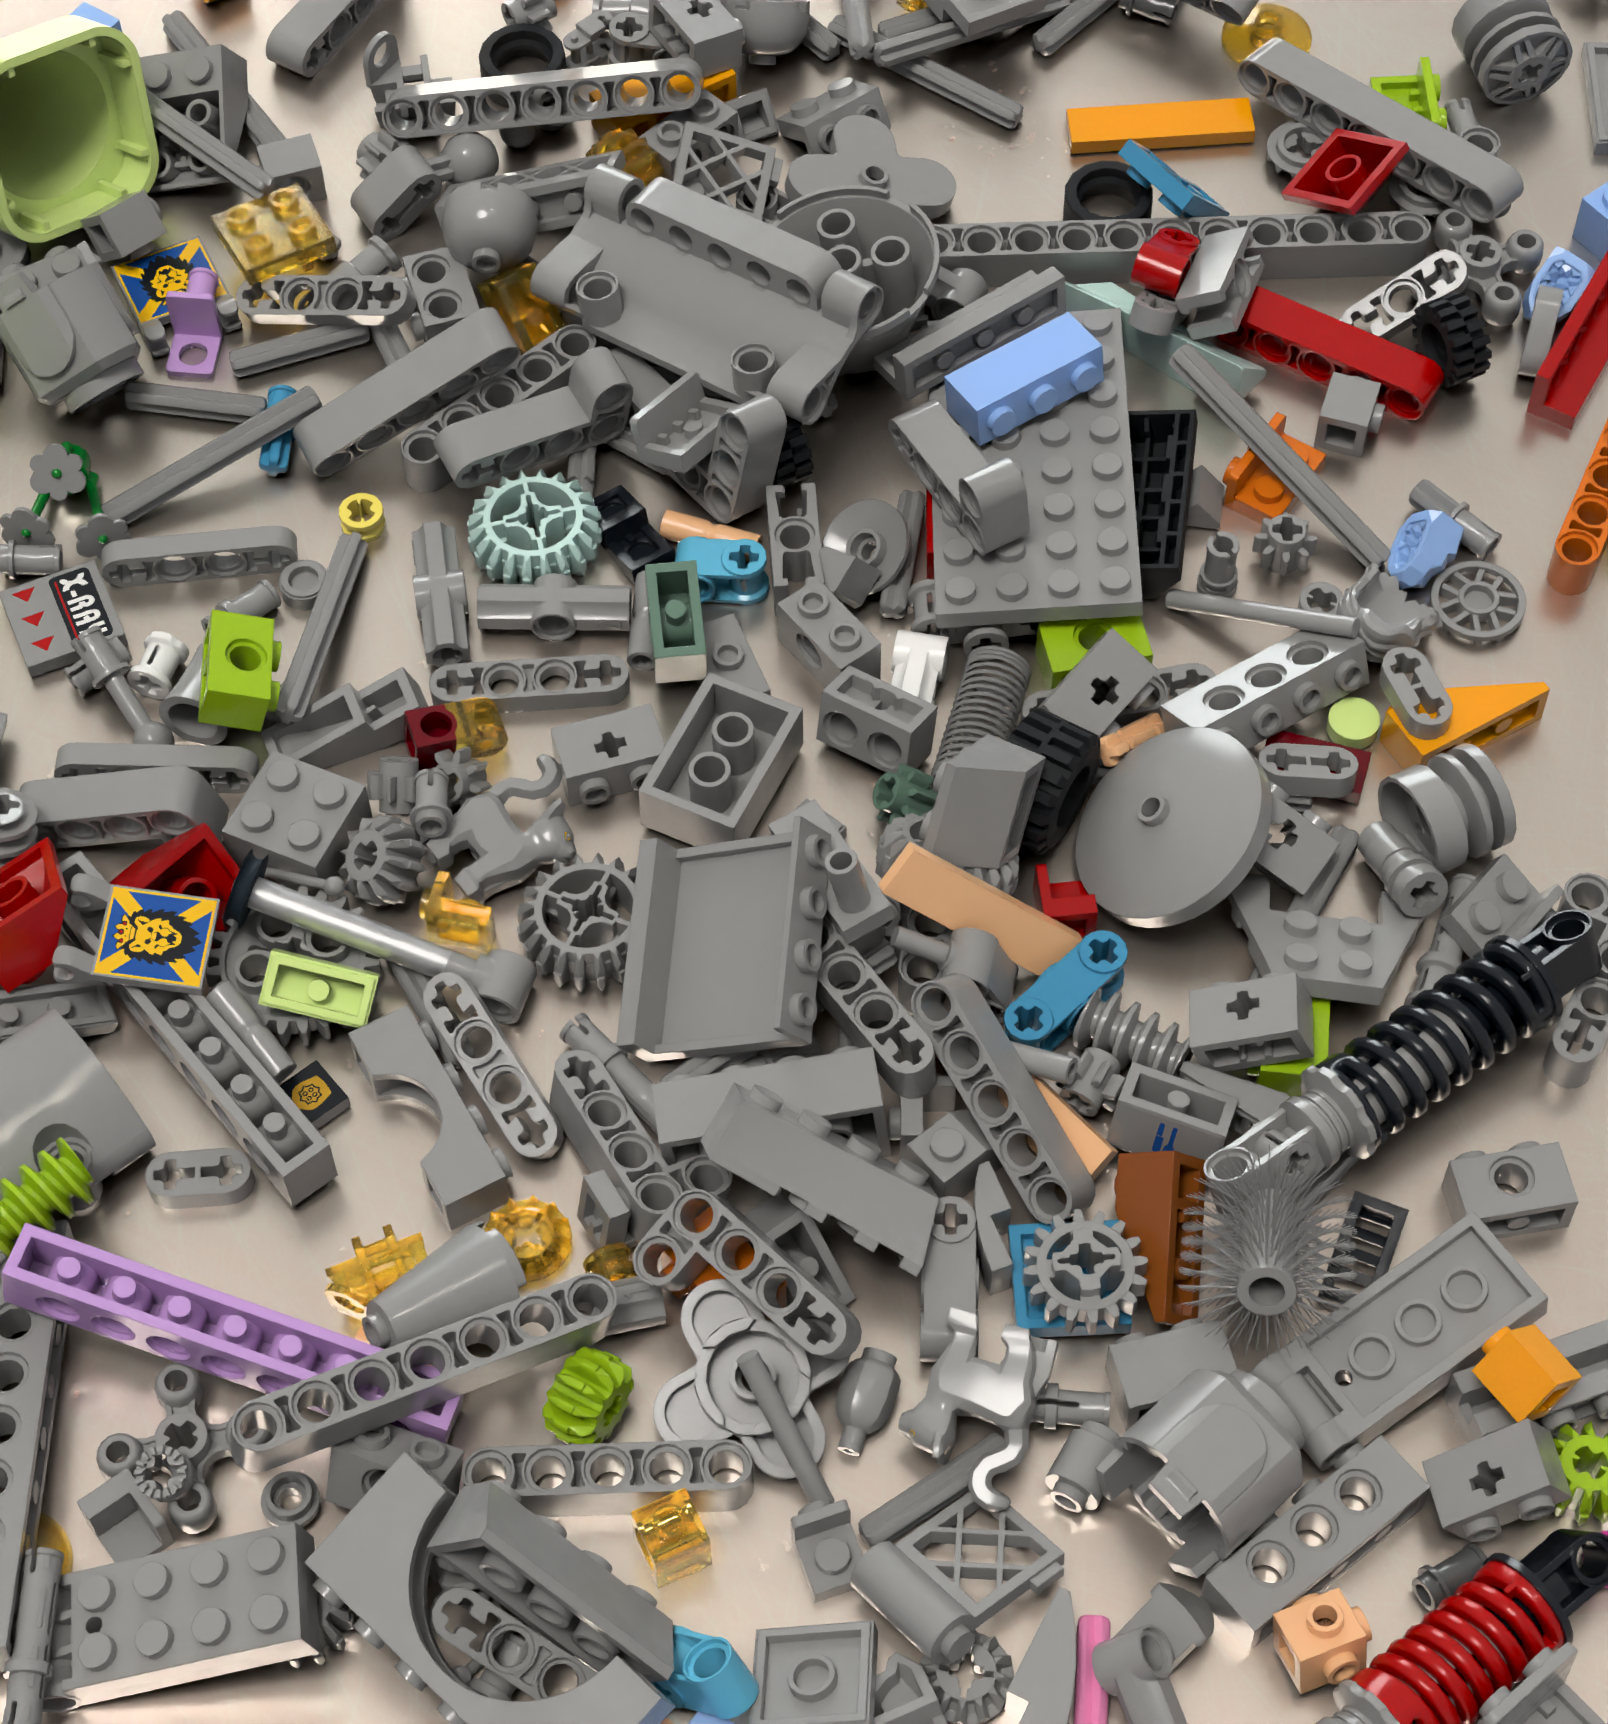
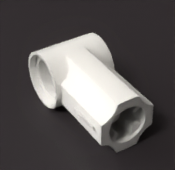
M899 629L893 650L891 666L893 677L891 685L934 704L938 682H943L950 637Z

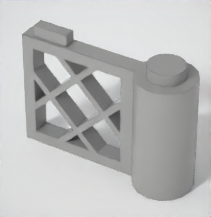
M686 121L681 135L672 181L682 185L683 182L697 176L709 192L705 196L732 208L734 207L727 196L742 190L753 204L752 213L737 208L734 209L762 221L768 187H777L783 160L775 158L776 148ZM695 140L710 145L717 156L701 162L690 147L691 141ZM744 155L762 161L761 170L746 176L735 159ZM724 164L735 179V182L720 188L708 171Z
M968 1492L896 1544L884 1541L871 1547L863 1554L852 1571L850 1579L852 1588L932 1662L941 1664L947 1661H958L971 1649L975 1641L974 1629L1029 1589L1038 1595L1064 1576L1062 1565L1064 1564L1065 1553L1010 1505L1006 1510L999 1512L987 1510L999 1521V1530L963 1528L964 1519L981 1508V1506L973 1501L971 1493ZM930 1543L955 1544V1561L928 1560L919 1551ZM962 1544L998 1546L997 1564L961 1562ZM1004 1547L1030 1548L1040 1558L1030 1565L1004 1564ZM960 1578L996 1580V1590L976 1603L960 1589Z

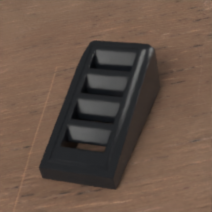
M1355 1191L1352 1197L1355 1200L1350 1202L1347 1211L1351 1212L1347 1214L1355 1213L1352 1215L1357 1216L1352 1217H1359L1389 1228L1388 1235L1385 1237L1355 1226L1357 1218H1345L1342 1228L1350 1226L1347 1228L1354 1227L1353 1229H1357L1355 1230L1357 1232L1350 1233H1357V1235L1350 1236L1340 1233L1337 1242L1342 1239L1345 1240L1341 1242L1348 1241L1353 1237L1383 1248L1379 1257L1360 1249L1349 1250L1351 1252L1334 1248L1331 1258L1342 1255L1340 1257L1350 1255L1347 1257L1354 1256L1353 1258H1356L1354 1260L1375 1267L1374 1276L1372 1277L1348 1267H1343L1333 1262L1334 1264L1329 1262L1332 1267L1328 1265L1327 1272L1339 1274L1354 1271L1352 1273L1356 1274L1351 1275H1357L1354 1276L1356 1278L1349 1280L1368 1287L1388 1272L1409 1210ZM1328 1277L1329 1279L1324 1278L1323 1285L1340 1289L1334 1286L1336 1280ZM1320 1290L1323 1295L1319 1292L1318 1297L1331 1303L1343 1305L1356 1294H1350V1296L1343 1294L1345 1296L1336 1293L1339 1295L1338 1297L1326 1290L1328 1293Z

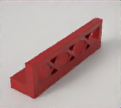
M1608 251L1539 368L1526 411L1570 430L1574 427L1608 366Z

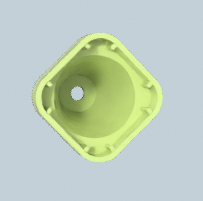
M68 15L0 39V231L26 242L43 243L82 228L81 219L126 194L144 189L148 194L158 173L159 152L140 58L130 38L118 29L80 16Z

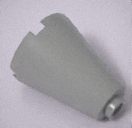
M480 1220L467 1225L369 1301L366 1306L367 1316L362 1319L363 1330L369 1343L376 1347L387 1349L520 1298L518 1288L527 1284L526 1277L514 1250L504 1236L496 1228L485 1232L482 1230L485 1222Z

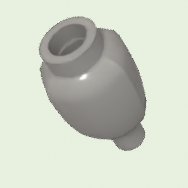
M865 1347L861 1358L854 1359L847 1365L838 1389L835 1406L837 1417L844 1426L837 1447L838 1450L849 1455L859 1456L866 1434L879 1430L889 1418L901 1382L899 1374L894 1369L897 1361L894 1355L881 1349Z

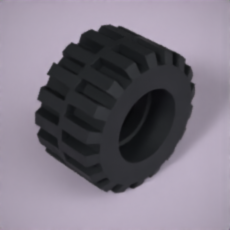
M1036 708L1015 727L1007 742L1046 757L1021 842V846L1042 855L1063 838L1077 817L1089 793L1099 764L1100 738L1097 734L1041 708Z

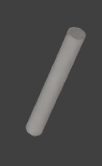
M751 1350L742 1354L737 1359V1364L809 1503L819 1500H830L831 1503H834L835 1500L758 1350Z

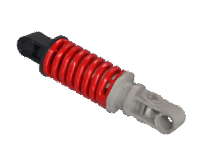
M1558 1529L1552 1532L1541 1544L1520 1561L1504 1553H1493L1483 1562L1482 1567L1475 1573L1472 1581L1462 1583L1456 1589L1453 1596L1446 1597L1440 1602L1437 1610L1429 1611L1421 1619L1420 1624L1412 1625L1405 1632L1403 1638L1394 1640L1387 1648L1386 1653L1375 1656L1369 1668L1361 1669L1349 1679H1344L1333 1690L1334 1700L1339 1711L1331 1718L1323 1717L1316 1724H1475L1480 1716V1708L1493 1693L1502 1686H1506L1512 1691L1513 1683H1522L1527 1678L1522 1671L1541 1650L1549 1647L1555 1653L1565 1643L1570 1642L1572 1644L1573 1631L1568 1617L1601 1588L1608 1585V1536L1599 1532ZM1581 1547L1584 1557L1579 1569L1577 1566V1553Z

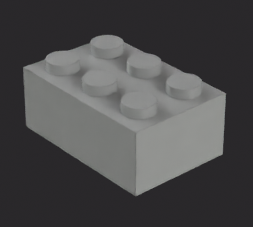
M708 672L638 790L641 825L693 846L750 838L803 745V708Z

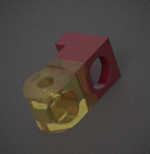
M473 698L404 711V743L409 757L419 759V770L436 767L438 763L435 760L434 754L446 749L451 750L454 754L458 749L471 747V757L486 758L502 751L508 742V736L496 703L488 698Z

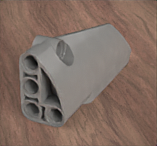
M51 1008L0 1044V1180L6 1178L17 1186L22 1185L18 1167L25 1164L36 1172H40L37 1153L44 1150L58 1159L60 1156L56 1139L62 1137L95 1181L90 1184L94 1198L92 1204L89 1205L76 1196L71 1198L74 1211H82L93 1206L99 1200L103 1192L102 1180L110 1174L115 1176L154 1148L156 1143L132 1104L102 1063L62 1015L54 1008Z

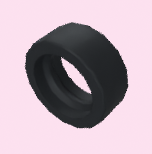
M521 23L505 26L493 32L482 43L479 53L481 78L507 75L499 71L498 68L502 64L520 57L538 58L548 63L547 67L542 71L567 69L562 41L552 31L540 25ZM500 94L488 95L493 102L509 108L507 100Z
M1097 161L1086 164L1072 173L1065 185L1063 221L1151 218L1153 188L1150 186L1146 189L1126 173L1130 167L1128 164L1119 161ZM1112 194L1125 198L1135 208L1124 215L1106 217L1089 212L1080 203L1088 197L1095 195Z

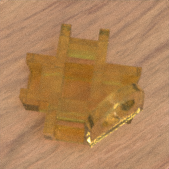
M391 1224L382 1227L386 1237L382 1240L364 1246L359 1236L352 1238L351 1242L356 1257L325 1269L327 1277L333 1282L329 1283L324 1290V1295L332 1308L359 1320L367 1316L366 1306L369 1301L427 1257L421 1232L398 1241ZM392 1261L395 1262V1266L374 1274V1268Z

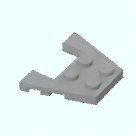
M1247 874L1241 883L1224 898L1229 899L1232 905L1231 917L1236 927L1243 928L1249 939L1247 949L1262 977L1273 972L1286 974L1296 972L1311 997L1377 1006L1380 1005L1397 974L1401 959L1406 950H1409L1412 946L1419 926L1423 925L1426 916L1410 917L1404 914L1385 891H1381L1379 900L1378 924L1369 923L1359 917L1338 919L1315 916L1305 910H1291L1289 912L1271 910L1270 876Z

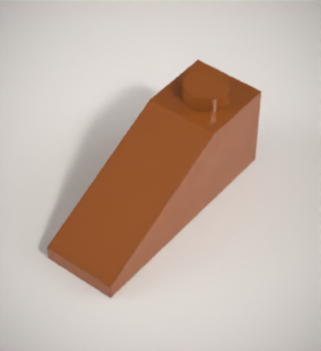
M1175 1150L1118 1154V1170L1114 1181L1116 1194L1115 1211L1119 1221L1122 1220L1126 1223L1125 1239L1139 1237L1141 1245L1137 1256L1148 1258L1147 1272L1142 1277L1147 1279L1145 1295L1154 1321L1174 1326L1184 1320L1198 1318L1199 1304L1194 1307L1191 1306L1195 1304L1185 1306L1188 1304H1181L1199 1300L1200 1290L1186 1291L1182 1290L1184 1288H1179L1183 1286L1177 1285H1200V1276L1195 1277L1199 1274L1188 1277L1189 1275H1183L1187 1273L1180 1274L1179 1269L1184 1267L1201 1271V1261L1196 1264L1195 1262L1199 1260L1189 1263L1192 1260L1184 1261L1186 1259L1181 1258L1186 1257H1180L1183 1256L1180 1254H1183L1181 1252H1184V1250L1187 1252L1191 1250L1202 1255V1247L1199 1249L1196 1248L1200 1246L1186 1247L1181 1242L1188 1241H1181V1239L1193 1238L1191 1236L1198 1238L1195 1234L1203 1238V1230L1187 1233V1231L1192 1230L1184 1231L1182 1228L1184 1226L1182 1225L1184 1223L1195 1224L1193 1222L1203 1223L1204 1215L1183 1214L1185 1213L1183 1211H1186L1185 1209L1190 1210L1188 1208L1194 1209L1192 1206L1201 1211L1203 1210L1199 1207L1204 1209L1205 1201L1187 1197L1186 1195H1205V1184L1201 1182H1204L1203 1180L1206 1181L1203 1170L1206 1160Z

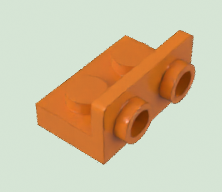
M1276 412L1268 424L1318 475L1325 466L1327 454L1285 434L1286 416ZM1247 447V452L1242 458L1236 456L1231 460L1224 473L1222 482L1227 485L1224 506L1261 525L1264 518L1272 520L1284 512L1289 514L1300 500L1249 447Z

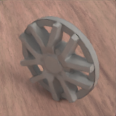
M1464 561L1446 568L1439 574L1432 586L1430 605L1434 607L1435 612L1438 611L1443 623L1442 631L1445 634L1452 633L1460 638L1474 641V645L1481 646L1482 642L1495 640L1496 643L1502 642L1503 637L1512 633L1521 624L1526 610V595L1520 582L1506 569L1484 561ZM1473 571L1477 572L1474 581H1470L1461 573ZM1484 573L1497 577L1492 585L1482 581ZM1448 580L1451 581L1460 590H1457L1445 584V582ZM1503 583H1506L1513 593L1499 592ZM1439 595L1449 601L1440 604ZM1502 606H1517V610L1509 609ZM1455 611L1460 613L1452 619L1447 616V614ZM1498 620L1507 621L1509 623L1501 627ZM1480 622H1486L1490 631H1481ZM1470 623L1471 630L1462 626Z

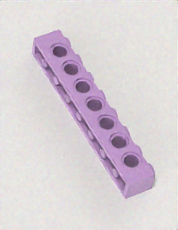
M28 1223L24 1224L1 1272L5 1302L265 1394L384 1350ZM420 1364L411 1369L415 1375L424 1379L435 1378L441 1374L437 1368L427 1364ZM373 1385L362 1386L356 1390L360 1397L370 1401L379 1400L386 1395L382 1389ZM464 1394L389 1424L447 1444L462 1407ZM307 1407L308 1409H311L313 1411L330 1416L328 1412L321 1407Z

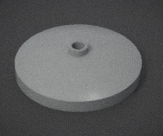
M1185 727L1174 729L1152 737L1136 746L1105 774L1091 794L1081 816L1077 830L1075 857L1078 874L1085 890L1089 895L1095 894L1096 903L1113 917L1137 927L1160 928L1173 926L1207 912L1226 898L1241 883L1256 862L1264 846L1272 815V794L1266 772L1257 758L1237 739L1212 728Z

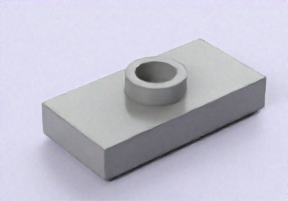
M734 613L703 622L707 653V674L711 672L771 696L769 685Z

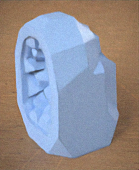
M1556 246L1524 294L1522 301L1524 318L1530 321L1539 285L1542 284L1564 289L1556 324L1562 321L1579 300L1596 270L1573 253Z
M1425 510L1413 513L1398 530L1390 549L1391 554L1388 558L1387 568L1391 576L1395 575L1398 578L1400 590L1411 587L1424 588L1432 577L1444 571L1447 563L1455 560L1464 528L1443 511Z

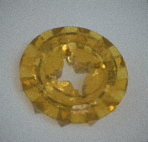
M533 1194L528 1200L514 1201L509 1198L503 1208L497 1212H490L489 1221L484 1229L487 1232L496 1228L504 1236L514 1250L527 1282L538 1281L555 1273L568 1258L572 1246V1233L568 1218L564 1217L554 1202L547 1204L539 1201ZM538 1225L536 1236L541 1246L537 1243L534 1245L531 1242H525L521 1247H516L517 1238L512 1228L527 1232L532 1226L536 1227Z

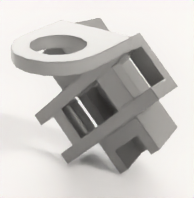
M387 31L379 32L372 38L363 57L366 86L371 89L375 99L376 107H374V111L380 128H385L382 122V111L388 99L397 88L404 86V83L453 81L452 77L430 78L427 54L420 55L421 64L401 67L396 38ZM386 42L385 54L377 64H374V57L378 48ZM450 98L441 100L440 104L444 112L450 116H455L456 100ZM406 103L395 105L396 113L400 118L408 121L417 119V114L412 106Z

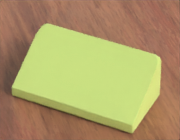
M273 948L270 953L258 1004L360 1028L368 1023L380 974Z

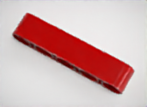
M1256 286L1237 331L1216 335L1219 340L1327 387H1329L1333 372L1359 376L1366 380L1379 382L1381 387L1377 403L1386 405L1385 412L1406 420H1417L1422 417L1444 381V373L1441 367L1432 359L1260 286Z

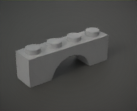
M406 1005L349 1032L348 1035L354 1059L377 1101L404 1100L416 1103L429 1110L441 1123L440 1134L435 1145L422 1159L420 1164L425 1186L450 1231L510 1202L507 1180L513 1177V1172L509 1162L500 1147L493 1150L489 1148L483 1137L488 1134L485 1121L477 1106L472 1104L466 1107L458 1094L464 1091V1088L452 1063L449 1061L441 1064L434 1052L440 1049L428 1021L425 1019L418 1023L409 1006Z

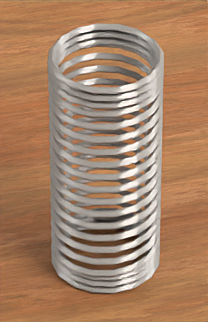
M993 645L981 646L970 652L962 679L960 680V686L957 689L955 701L953 702V708L950 711L951 715L948 718L946 730L943 733L944 737L941 740L939 752L936 755V761L932 768L931 776L935 778L940 765L944 761H950L953 758L952 755L957 756L960 754L961 751H956L954 748L962 750L965 746L974 744L970 741L977 742L982 738L971 733L982 736L986 734L1000 736L1001 739L1007 741L1016 727L1025 692L1032 676L1031 667L1018 653L1005 647ZM986 658L1003 660L1019 669L1023 676L1012 667L1001 663L986 661L973 664V662ZM986 665L1000 667L1012 672L1013 674L1018 676L1021 681H1018L1009 674H1006L998 670H976L975 667ZM981 673L997 674L1009 679L1013 683H1008L995 677L983 676ZM982 696H989L997 700H1000L1003 703L991 701ZM979 703L989 704L991 706L999 708L1000 710L988 708ZM978 711H985L990 714L996 715L997 717L985 715ZM975 718L984 719L994 724L985 723ZM974 726H981V727L986 728V729H989V730H991V731H993V732L986 731V730H981V729H979V728H977V727H974Z

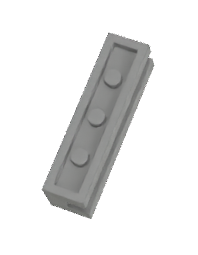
M1607 1319L1549 1340L1582 1376L1546 1416L1532 1420L1551 1431L1552 1437H1557L1560 1428L1566 1424H1569L1574 1429L1578 1426L1580 1420L1596 1414L1601 1419H1608ZM1475 1366L1452 1373L1444 1394L1447 1405L1466 1443L1517 1423L1471 1371Z

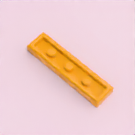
M1249 97L1066 109V126L1071 154L1120 151L1129 139L1148 149L1250 143L1254 142L1255 126Z

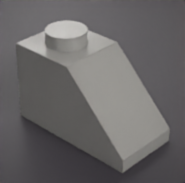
M969 1109L947 1113L907 1144V1160L920 1166L929 1174L927 1180L938 1198L945 1196L963 1198L975 1187L976 1174L981 1163L990 1161L994 1172L1003 1167Z
M782 1194L771 1196L744 1215L844 1306L856 1298L814 1219L791 1203L788 1197ZM747 1241L754 1248L752 1242ZM792 1278L785 1280L787 1282L788 1306L794 1301L797 1293L796 1283Z

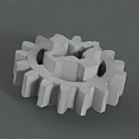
M1075 1209L1073 1221L1067 1224L1059 1215L1052 1216L1051 1233L1038 1227L1034 1231L1033 1244L1035 1246H1026L1024 1251L1023 1263L1027 1267L1023 1268L1022 1284L1032 1287L1029 1292L1030 1305L1035 1306L1045 1303L1044 1320L1049 1323L1058 1315L1064 1317L1065 1331L1072 1332L1077 1321L1085 1322L1089 1334H1095L1097 1322L1102 1319L1114 1329L1119 1324V1310L1133 1315L1137 1306V1298L1135 1296H1144L1147 1279L1142 1276L1146 1275L1148 1258L1137 1256L1140 1251V1238L1131 1237L1125 1240L1123 1236L1126 1223L1120 1220L1110 1228L1104 1225L1105 1214L1102 1211L1097 1212L1093 1221H1085L1081 1209ZM1069 1244L1063 1252H1056L1061 1247ZM1082 1268H1087L1088 1274H1083ZM1115 1290L1109 1296L1101 1299L1106 1291Z

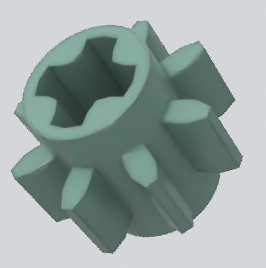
M903 763L899 765L897 774L893 772L883 774L878 779L873 790L874 806L881 810L877 819L891 824L893 818L905 817L906 814L910 813L922 816L923 813L932 810L937 797V792H934L933 787H930L934 779L933 776Z

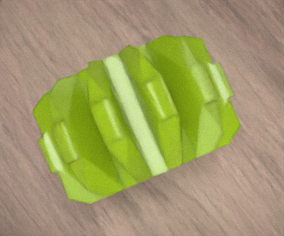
M585 1346L580 1348L574 1356H570L565 1360L563 1369L560 1373L555 1374V1381L546 1392L548 1401L542 1408V1416L545 1418V1429L554 1433L557 1439L566 1444L601 1443L603 1440L611 1437L613 1428L618 1422H621V1415L630 1404L628 1396L634 1388L632 1368L622 1363L619 1357L607 1351L603 1352L599 1349Z
M1592 1421L1584 1424L1580 1435L1569 1424H1566L1560 1428L1557 1439L1553 1438L1573 1498L1555 1504V1517L1565 1514L1566 1510L1569 1509L1575 1511V1520L1578 1526L1586 1524L1590 1513L1604 1524L1608 1521V1433L1605 1434L1603 1439L1596 1436Z

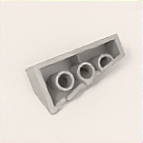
M734 1082L700 1140L709 1160L773 1196H779L784 1188L790 1192L788 1199L791 1203L801 1209L803 1213L821 1223L828 1220L830 1215L837 1218L838 1225L854 1236V1242L872 1252L881 1243L896 1252L900 1259L898 1267L917 1277L923 1267L939 1201L938 1196L927 1180L929 1174L923 1168L907 1159L900 1158L898 1163L895 1164L881 1157V1149L857 1134H852L848 1140L832 1132L833 1125L812 1111L803 1109L802 1113L798 1115L782 1107L783 1099L767 1088L754 1085L752 1090H749Z

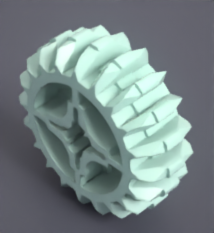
M542 468L533 477H527L520 470L518 479L511 481L502 476L499 488L486 486L485 493L483 494L484 499L474 500L473 514L469 515L467 522L470 535L468 536L469 549L475 557V563L479 570L487 571V575L492 583L504 580V584H534L538 577L552 573L564 574L571 577V574L584 577L587 564L595 563L598 555L597 548L601 547L603 539L602 528L596 522L601 519V514L597 506H595L591 493L582 492V487L579 485L578 480L566 483V479L561 471L552 478H546ZM531 525H534L536 535H539L540 537L535 536L534 528H531Z

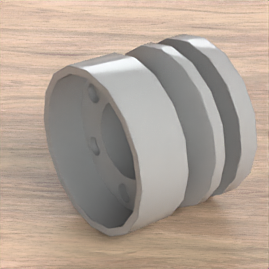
M1467 0L1453 21L1451 33L1455 44L1466 63L1471 66L1474 77L1480 83L1485 96L1497 104L1511 105L1528 101L1538 96L1555 84L1570 65L1573 53L1570 40L1561 29L1558 20L1552 16L1546 0Z
M1462 743L1446 753L1435 755L1428 760L1427 766L1415 764L1386 777L1380 782L1378 803L1382 821L1392 824L1403 835L1408 833L1423 850L1424 856L1428 857L1441 874L1464 864L1467 856L1475 859L1479 858L1491 850H1496L1509 844L1514 839L1517 830L1516 814L1510 792L1496 766L1476 745Z

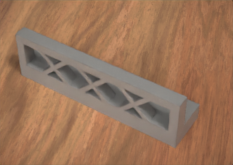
M617 150L448 185L434 209L442 229L446 198L457 187L470 182L482 181L481 189H497V184L500 182L525 192L535 202L538 220L537 233L575 226L584 210V188L591 171L601 163H606L623 170L627 162L623 150Z
M1054 266L1039 274L1030 270L873 357L874 368L908 401L944 381V376L1065 313V276Z

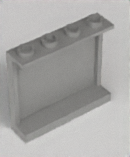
M797 816L794 817L793 832L681 849H676L659 838L640 840L616 1046L647 1062L811 1045L813 1023L817 1016L815 1000L818 970L822 963L821 938L823 917L827 911L826 886L828 873L825 867V858L832 851L831 834L804 817Z

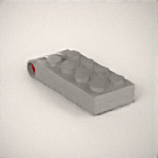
M1472 1211L1343 1304V1306L1354 1309L1349 1311L1337 1308V1310L1327 1315V1317L1345 1326L1338 1323L1336 1324L1339 1326H1336L1325 1319L1328 1322L1326 1323L1322 1319L1320 1321L1323 1324L1318 1322L1314 1326L1324 1335L1312 1327L1322 1339L1311 1328H1309L1311 1334L1308 1330L1301 1335L1312 1351L1299 1335L1297 1338L1302 1348L1295 1338L1291 1343L1287 1344L1290 1356L1286 1346L1280 1349V1352L1272 1353L1268 1356V1359L1266 1357L1258 1363L1250 1374L1265 1382L1288 1405L1302 1428L1305 1439L1303 1449L1318 1468L1324 1471L1335 1466L1337 1460L1354 1444L1360 1442L1365 1446L1448 1386L1452 1373L1478 1364L1486 1355L1481 1350L1482 1346L1497 1331L1506 1326L1511 1330L1529 1326L1547 1314L1548 1297L1477 1214ZM1341 1381H1347L1350 1383V1385L1340 1386L1338 1383Z
M292 1522L61 1575L49 1665L52 1664L54 1666L52 1682L46 1684L42 1712L70 1711L87 1704L319 1654L317 1590L312 1585L316 1581V1574L304 1563L315 1551L314 1537L299 1524Z

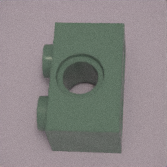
M696 560L646 564V598L655 683L705 679L707 676V653Z

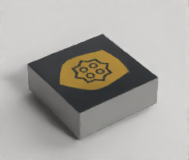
M317 1060L280 1085L316 1129H319L351 1106L349 1097Z

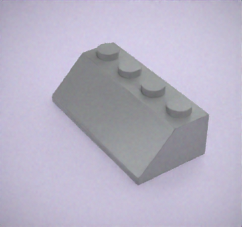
M491 1480L462 1487L427 1545V1549L553 1644L599 1673L616 1656H619L634 1665L650 1682L669 1680L674 1670L673 1620L656 1608L658 1602L650 1593L642 1588L626 1585L611 1574L613 1568L607 1560L591 1551H581L566 1539L567 1532L560 1524L548 1517L536 1516L520 1504L521 1496L510 1486L500 1481Z

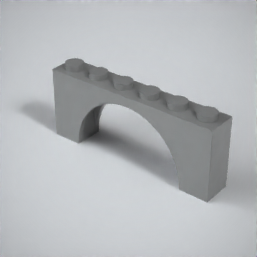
M405 1451L304 1562L319 1577L312 1584L313 1587L337 1609H340L345 1603L360 1617L353 1626L370 1644L378 1650H381L387 1644L401 1658L395 1665V1668L411 1685L421 1692L428 1685L443 1700L437 1707V1710L450 1724H661L676 1707L634 1665L619 1656H616L604 1669L578 1687L546 1699L533 1701L497 1700L482 1696L465 1684L449 1667L437 1646L430 1626L427 1607L428 1576L434 1553L426 1547L457 1496L422 1462Z

